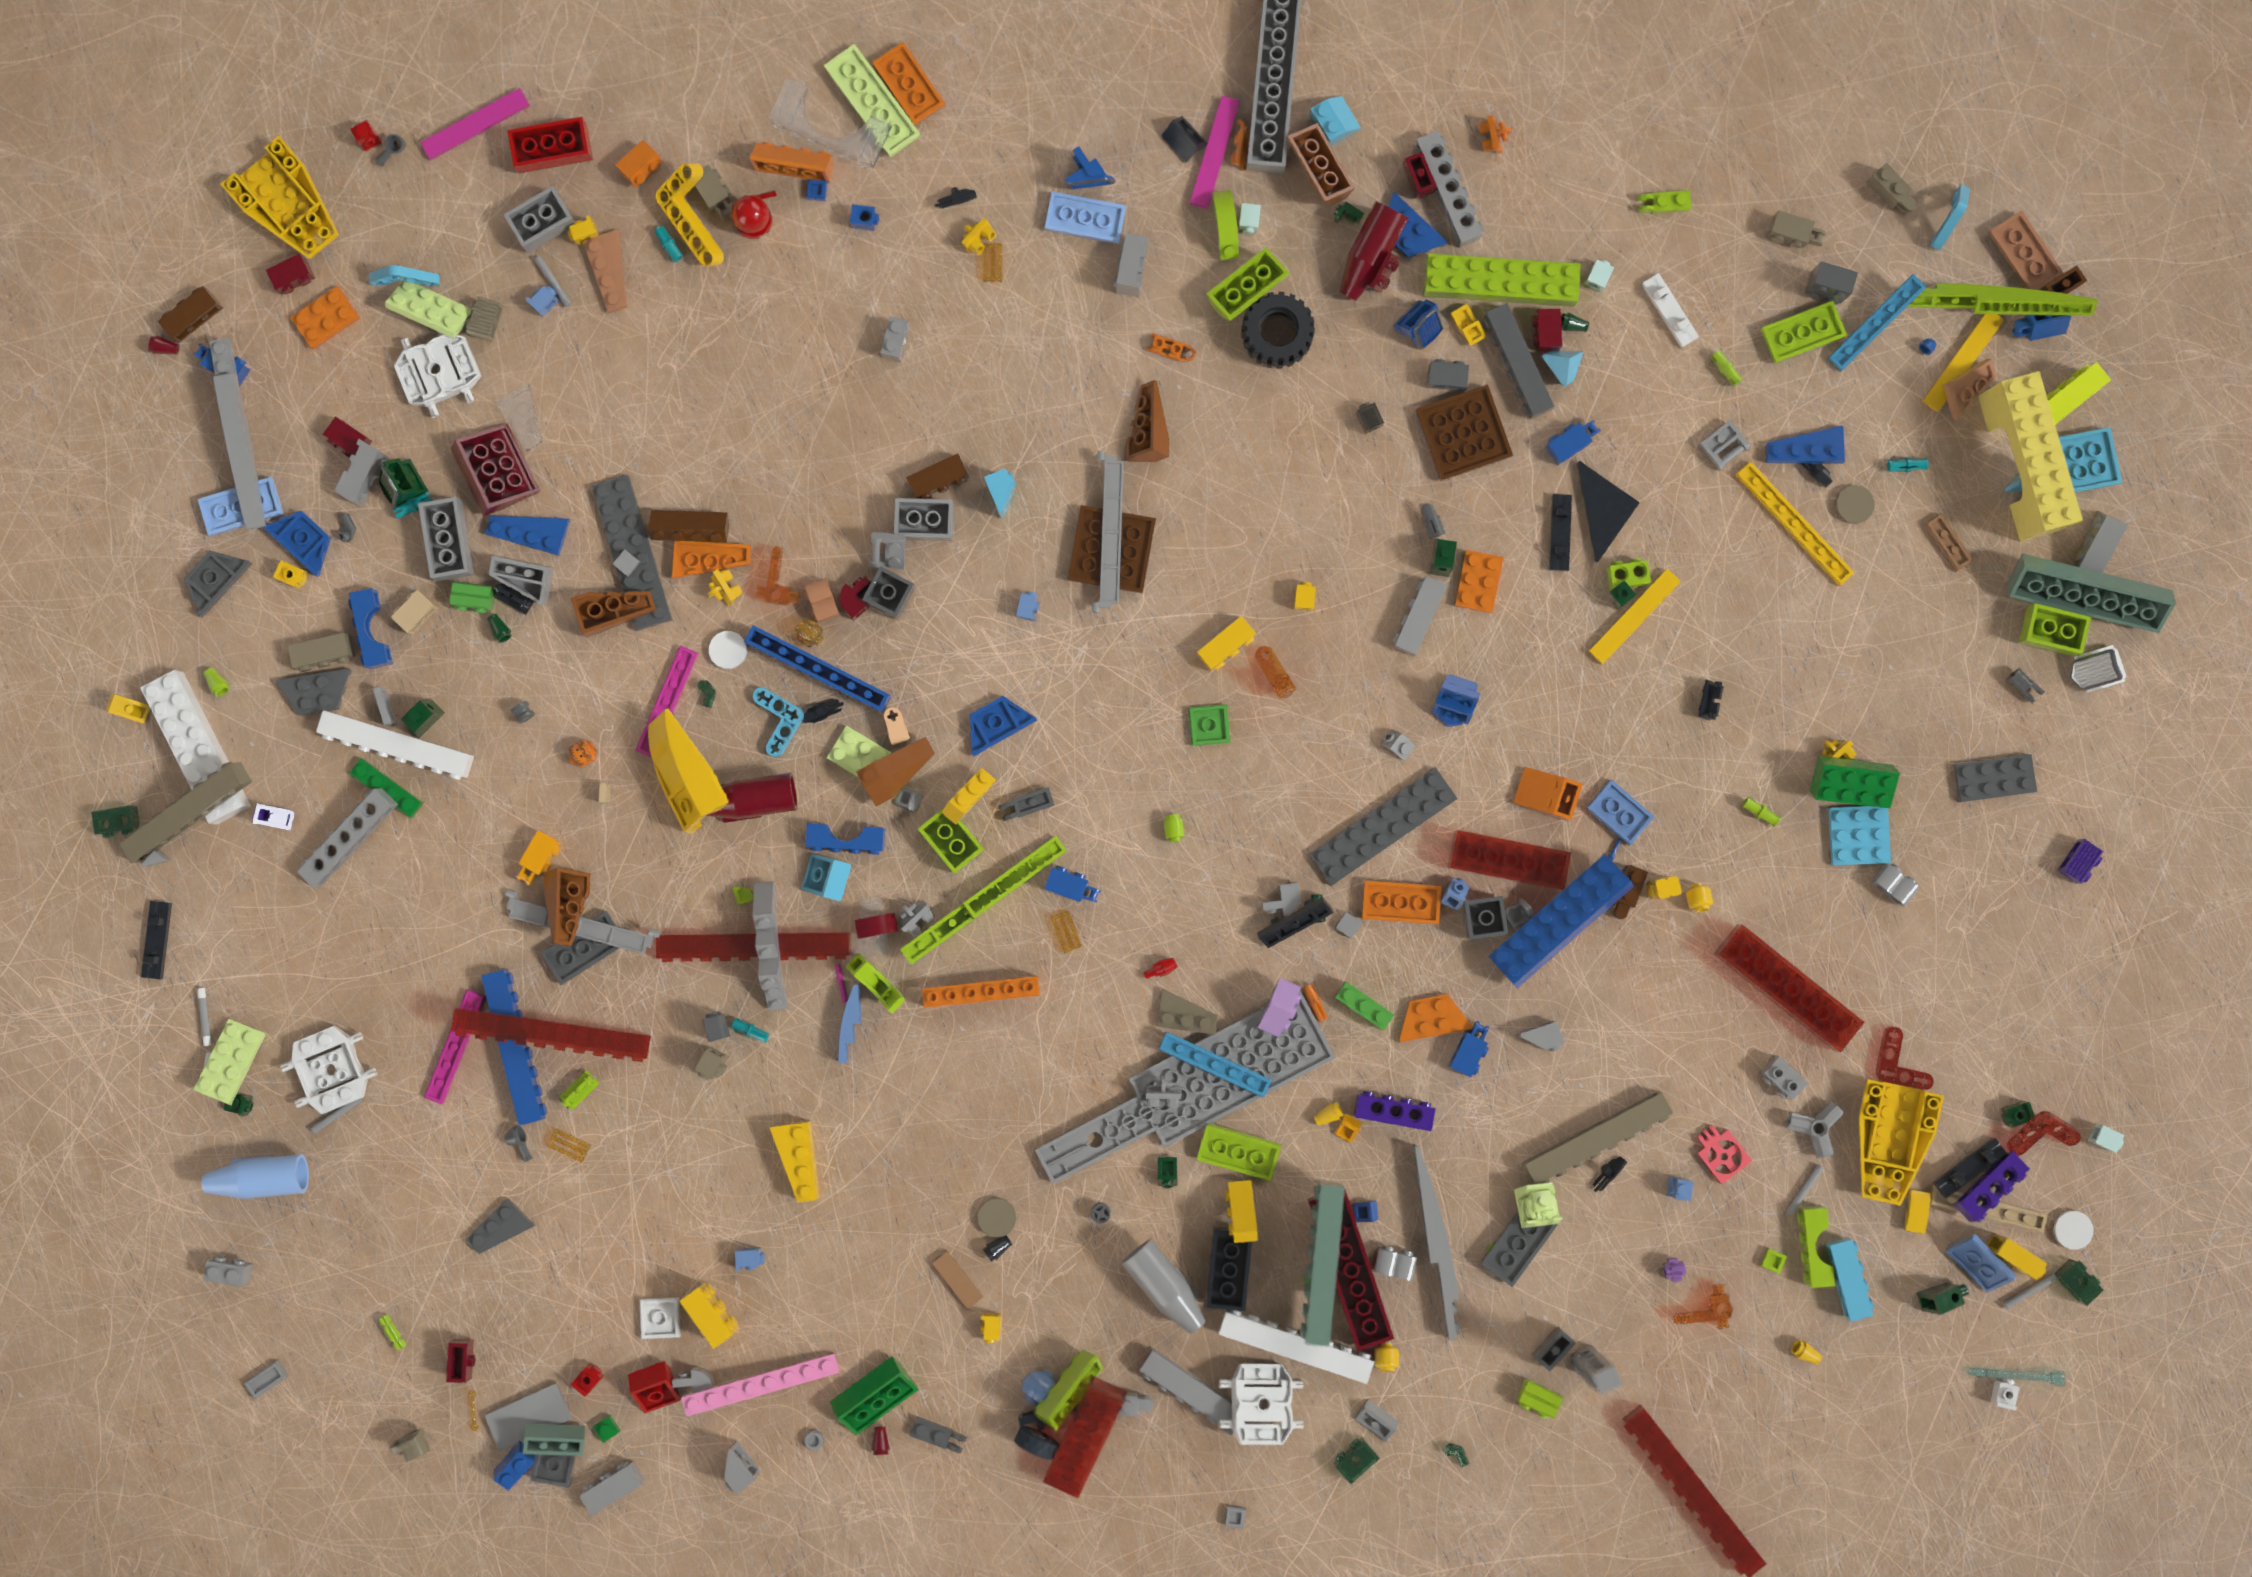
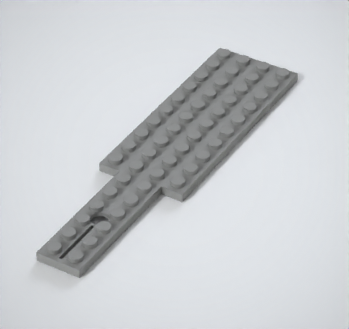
M1301 991L1299 992V995H1301L1298 1006H1294L1297 1009L1294 1018H1289L1290 1024L1287 1031H1282L1279 1037L1258 1028L1266 1009L1264 1007L1216 1032V1034H1212L1195 1043L1199 1047L1271 1079L1272 1081L1266 1094L1336 1058ZM1170 1056L1129 1078L1137 1094L1136 1097L1040 1146L1035 1151L1052 1184H1055L1154 1131L1157 1132L1165 1148L1205 1127L1207 1122L1213 1123L1261 1096L1179 1058ZM1162 1076H1166V1081H1173V1086H1181V1099L1178 1101V1106L1168 1107L1167 1099H1159L1158 1107H1149L1148 1099H1146V1085L1154 1086V1081H1162ZM1093 1132H1098L1103 1137V1142L1099 1147H1092L1088 1143V1136Z

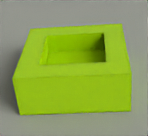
M1767 1247L1760 1266L1780 1274L1787 1256Z

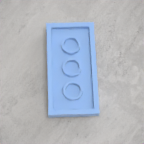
M1052 191L1045 230L1119 244L1126 205Z
M268 477L258 480L265 520L284 514L274 479ZM236 488L198 499L208 536L218 535L245 526Z

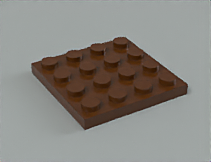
M1488 384L1415 410L1440 481L1513 457Z
M1084 505L1080 507L1068 581L1100 586L1103 509ZM1122 512L1119 590L1143 594L1156 518Z

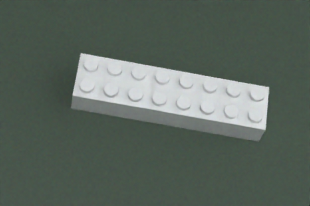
M173 670L140 687L191 790L194 789V785L206 781L209 774L221 770V766L227 763L228 760L184 672ZM242 789L205 817L209 824H219L250 808L251 805Z

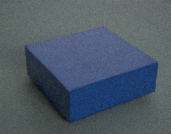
M808 179L806 199L826 201L827 181Z

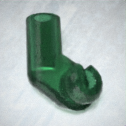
M701 680L698 683V689L705 695L702 706L712 708L716 690L709 681Z
M1454 1443L1445 1445L1444 1454L1446 1456L1457 1457L1461 1467L1469 1465V1460L1462 1446Z

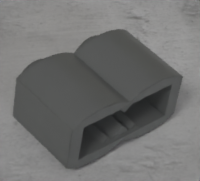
M720 1011L705 1015L706 1019L702 1021L708 1042L730 1036L725 1014L721 1015Z

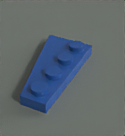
M1843 426L1767 442L1766 463L1844 464Z
M490 516L485 535L560 556L570 519Z

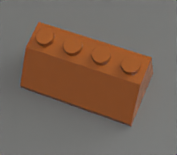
M1318 123L1286 137L1323 203L1333 205L1346 199L1352 193L1355 187Z

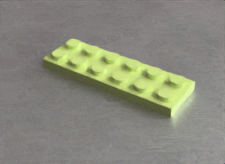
M855 44L824 65L826 71L890 158L921 137L919 131Z

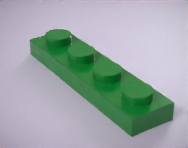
M360 758L349 772V774L370 789L382 788L398 804L396 808L410 818H413L423 805L421 800L363 758Z

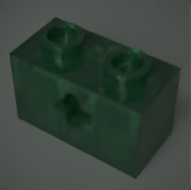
M2069 1259L2054 1275L2080 1304L2088 1306L2104 1291L2100 1286L2101 1282L2094 1275L2090 1276L2087 1273V1267L2081 1261Z
M1363 1437L1360 1440L1358 1438L1350 1444V1449L1346 1452L1342 1451L1335 1457V1467L1350 1484L1356 1481L1380 1459L1376 1451ZM1353 1456H1355L1356 1458L1358 1457V1458H1359V1461H1358V1462L1353 1461V1460H1352V1457H1353Z

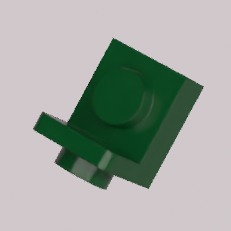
M1345 201L1343 206L1339 205L1333 214L1335 215L1334 222L1338 223L1341 217L1345 215L1349 222L1360 224L1365 213Z
M1626 581L1621 582L1610 591V595L1615 599L1613 605L1617 610L1636 596V593Z
M237 1093L232 1105L225 1103L223 1110L236 1113L238 1116H247L253 1109V1096Z
M1158 1157V1186L1163 1188L1177 1186V1157Z

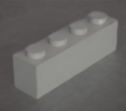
M1428 576L1424 580H1419L1415 589L1418 590L1416 597L1412 596L1408 607L1411 609L1408 615L1404 614L1400 622L1403 627L1400 632L1397 631L1392 640L1395 643L1393 648L1413 657L1417 654L1447 587L1446 584Z

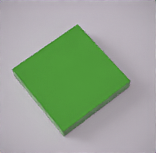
M1227 704L1189 708L1192 746L1230 743Z

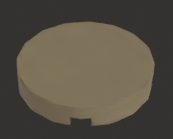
M1852 485L1843 489L1835 500L1836 512L1843 521L1850 524H1858L1867 520L1875 508V501L1870 491L1859 485Z
M1001 1198L988 1200L982 1205L978 1213L980 1228L984 1233L992 1237H1003L1010 1233L1017 1219L1012 1204Z

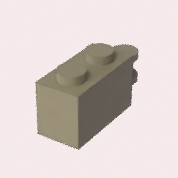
M1887 162L1866 181L1891 209L1897 206L1903 213L1909 214L1916 208V201L1909 195L1913 189Z
M708 164L703 168V176L696 183L695 187L711 212L717 211L722 221H724L725 217L730 214L732 215V210L728 205L732 202L729 198L731 192L726 184L722 186L719 182L721 176L716 168L712 170Z
M1778 210L1773 216L1767 237L1772 238L1774 242H1785L1793 248L1800 249L1804 248L1807 244L1822 246L1823 242L1821 240L1826 232L1814 228L1815 221Z

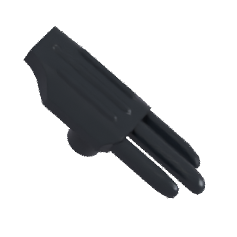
M957 187L951 189V195L937 200L938 204H935V207L943 209L976 199L977 195L975 190L966 188L959 190Z
M1800 463L1808 471V474L1825 488L1833 482L1830 471L1823 464L1806 465Z
M836 699L825 704L820 703L810 707L804 713V723L815 724L825 720L828 716L842 711V708L830 713L828 711L841 707L844 703L841 702L826 708V706L839 702Z
M1620 1156L1610 1160L1608 1164H1604L1601 1167L1602 1174L1593 1184L1594 1187L1598 1184L1594 1192L1603 1191L1621 1172L1627 1161Z

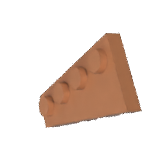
M619 229L583 241L609 313L627 307Z

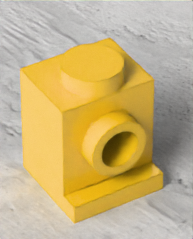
M590 215L586 216L587 220L585 221L578 220L574 222L572 226H569L570 229L567 230L571 241H575L578 246L584 244L583 241L599 236Z
M280 560L273 578L300 589L307 580L308 572Z
M982 1313L981 1320H985V1322H981L980 1334H984L985 1343H996V1340L999 1341L1001 1314Z

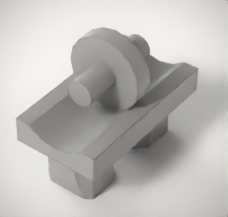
M922 901L918 906L913 902L909 907L904 903L902 905L904 911L900 914L903 920L899 923V926L904 932L907 931L912 936H915L921 930L916 922L921 918L927 924L934 919V916L925 901Z
M1162 1076V1081H1154V1086L1146 1085V1099H1148L1149 1107H1158L1159 1099H1167L1168 1107H1177L1178 1101L1181 1099V1086H1173V1081H1166V1076Z

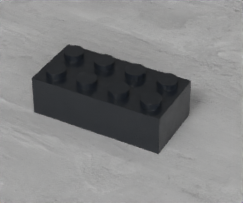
M1213 1226L1206 1308L1245 1312L1252 1241L1234 1243L1233 1235H1229V1228Z

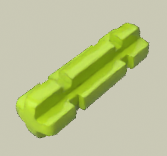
M386 1314L379 1318L378 1322L381 1327H384L383 1330L390 1342L394 1343L393 1347L395 1350L399 1351L406 1346V1343L400 1338L399 1331L394 1323L391 1324V1318Z

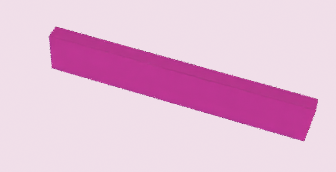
M518 88L420 143L429 159L433 160L528 108L530 105L522 90Z
M1225 96L1221 97L1190 205L1207 210L1209 208L1212 192L1215 188L1239 107V100Z
M680 645L635 751L651 757L648 725L667 708L672 714L674 713L699 653Z
M469 989L466 990L424 1098L441 1105L444 1104L485 1001V995Z

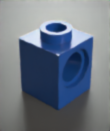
M852 204L851 227L874 231L875 225L879 224V214H877L875 207ZM863 215L870 216L867 221H861L860 219Z

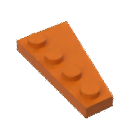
M674 541L672 579L709 573L717 569L720 571L750 565L752 546L745 544Z

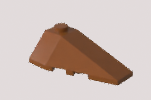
M1156 380L1140 386L1135 406L1137 414L1135 420L1131 422L1133 427L1131 437H1128L1126 442V461L1157 462L1169 457V435L1158 383Z
M650 591L587 592L570 598L580 629L585 638L605 632L656 610Z
M924 737L856 771L874 805L877 807L892 799L935 753L927 738Z
M555 868L545 872L544 894L552 943L572 946L579 926V917L583 914L585 900L590 894V873Z

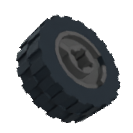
M1024 1425L1020 1426L1014 1439L1015 1444L1023 1450L1047 1460L1054 1458L1059 1447V1442L1053 1437Z

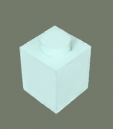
M1242 203L1239 231L1249 235L1258 232L1261 205Z
M1596 260L1584 285L1602 292L1614 267L1610 266L1611 264L1605 260Z
M2095 1124L2088 1141L2105 1150L2117 1153L2123 1146L2125 1135L2104 1125Z

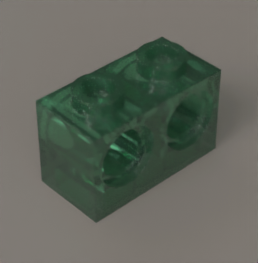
M123 806L91 812L94 835H102V838L115 837L114 833L121 832V835H128L133 830L139 829L138 827L140 826L137 806ZM125 816H127L128 823L126 825L123 824V819ZM106 820L109 821L108 828L104 827V822Z

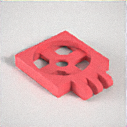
M1710 1125L1709 1129L1713 1134L1710 1135L1705 1129L1702 1131L1706 1136L1705 1140L1700 1134L1696 1136L1704 1146L1696 1153L1718 1182L1723 1184L1752 1160L1728 1129L1719 1134L1714 1126ZM1729 1140L1733 1145L1723 1149L1718 1141ZM1712 1147L1716 1152V1158L1709 1162L1708 1154ZM1739 1151L1741 1161L1736 1166L1731 1159L1732 1155ZM1722 1153L1727 1154L1726 1160L1720 1158ZM1720 1164H1725L1730 1171L1727 1174L1716 1172L1715 1168Z

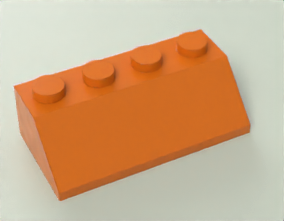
M762 142V144L756 143L750 155V161L755 171L802 179L823 180L830 183L834 161L828 152L818 151V153H815L806 148L797 150L792 149L788 145L778 147L769 142Z

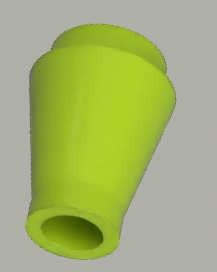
M214 668L204 671L203 675L212 694L220 697L229 691V683Z

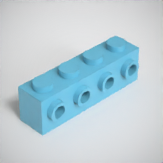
M1846 1237L1825 1243L1830 1265L1834 1269V1279L1845 1319L1852 1322L1873 1316L1872 1310H1874V1305L1871 1298H1868L1867 1291H1869L1867 1281L1862 1276L1864 1269L1861 1261L1857 1258L1858 1247L1856 1242Z

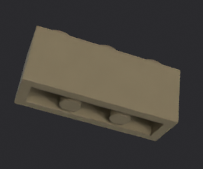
M346 633L288 645L292 668L300 670V672L312 670L311 667L314 666L319 668L330 666L331 662L335 661L337 663L348 662V658L354 657L350 635Z

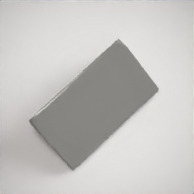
M1369 1399L1354 1418L1385 1442L1394 1434L1399 1425L1398 1420Z

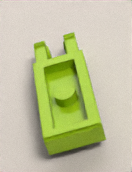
M1690 190L1658 192L1637 196V201H1651V205L1640 206L1638 208L1639 213L1652 212V214L1690 211L1692 209Z

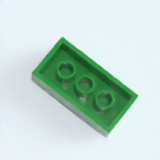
M1818 756L1809 791L1815 800L1891 809L1900 772L1892 764Z

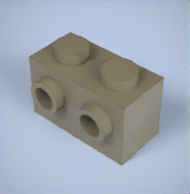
M714 1048L705 1049L695 1071L699 1072L698 1076L705 1080L722 1076L727 1068L725 1063L729 1056Z

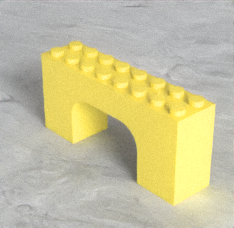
M2040 371L2001 381L1979 395L1978 398L1988 432L1999 429L2005 430L2021 478L2022 497L2019 501L2010 505L2020 542L2054 533L2083 521Z

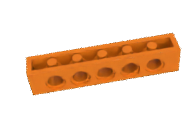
M1031 976L922 988L924 1008L1039 996V977Z

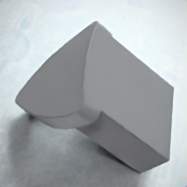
M1522 898L1505 910L1506 920L1511 928L1533 917L1531 906Z

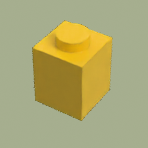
M1301 582L1300 585H1296L1294 610H1314L1316 586H1312L1310 582Z

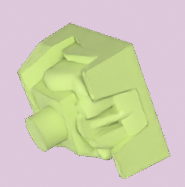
M1553 1183L1527 1185L1514 1190L1522 1228L1559 1224L1562 1221L1554 1196L1555 1187Z

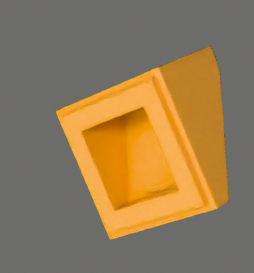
M1345 1113L1334 1134L1351 1143L1360 1130L1362 1123Z

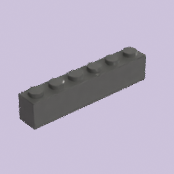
M1508 303L1486 312L1485 319H1483L1484 325L1487 330L1490 329L1492 343L1500 351L1499 358L1502 364H1506L1508 369L1507 376L1516 386L1514 390L1516 396L1521 398L1524 404L1522 408L1525 415H1529L1531 420L1551 411L1554 408V404Z

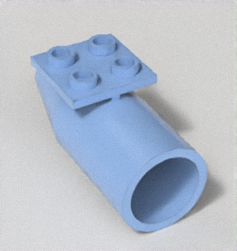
M303 1154L232 1159L230 1165L207 1172L202 1176V1189L204 1193L241 1199L301 1194L306 1192L309 1183L308 1164Z

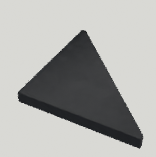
M1579 461L1577 468L1585 502L1584 506L1589 524L1590 539L1593 546L1594 560L1598 563L1640 502Z

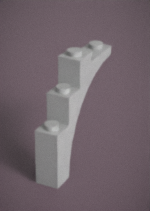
M774 882L754 883L753 919L756 927L755 946L759 958L758 977L761 989L764 990L769 1011L787 1009L788 999L779 951L777 894Z

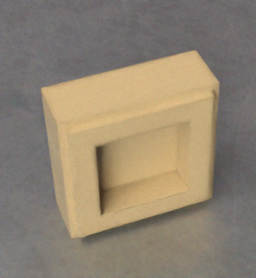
M599 783V803L610 804L611 785Z

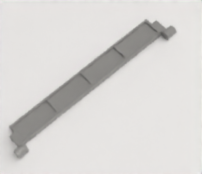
M1105 451L1097 452V461H1105L1100 603H1092V613H1099L1100 608H1111V604H1119L1124 461H1116V456H1105Z
M507 889L505 896L510 897L506 908L510 909L509 918L550 928L546 907L517 900L518 892ZM579 917V926L575 936L645 954L646 947L651 948L654 937L659 938L661 931L651 928L649 935Z

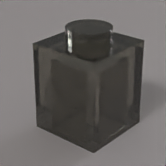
M1366 402L1359 406L1356 416L1365 434L1383 427L1384 421L1375 402L1372 404Z

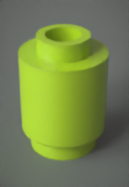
M1180 814L1166 815L1165 821H1163L1166 840H1170V843L1181 842V838H1184L1185 835L1183 820L1180 818Z

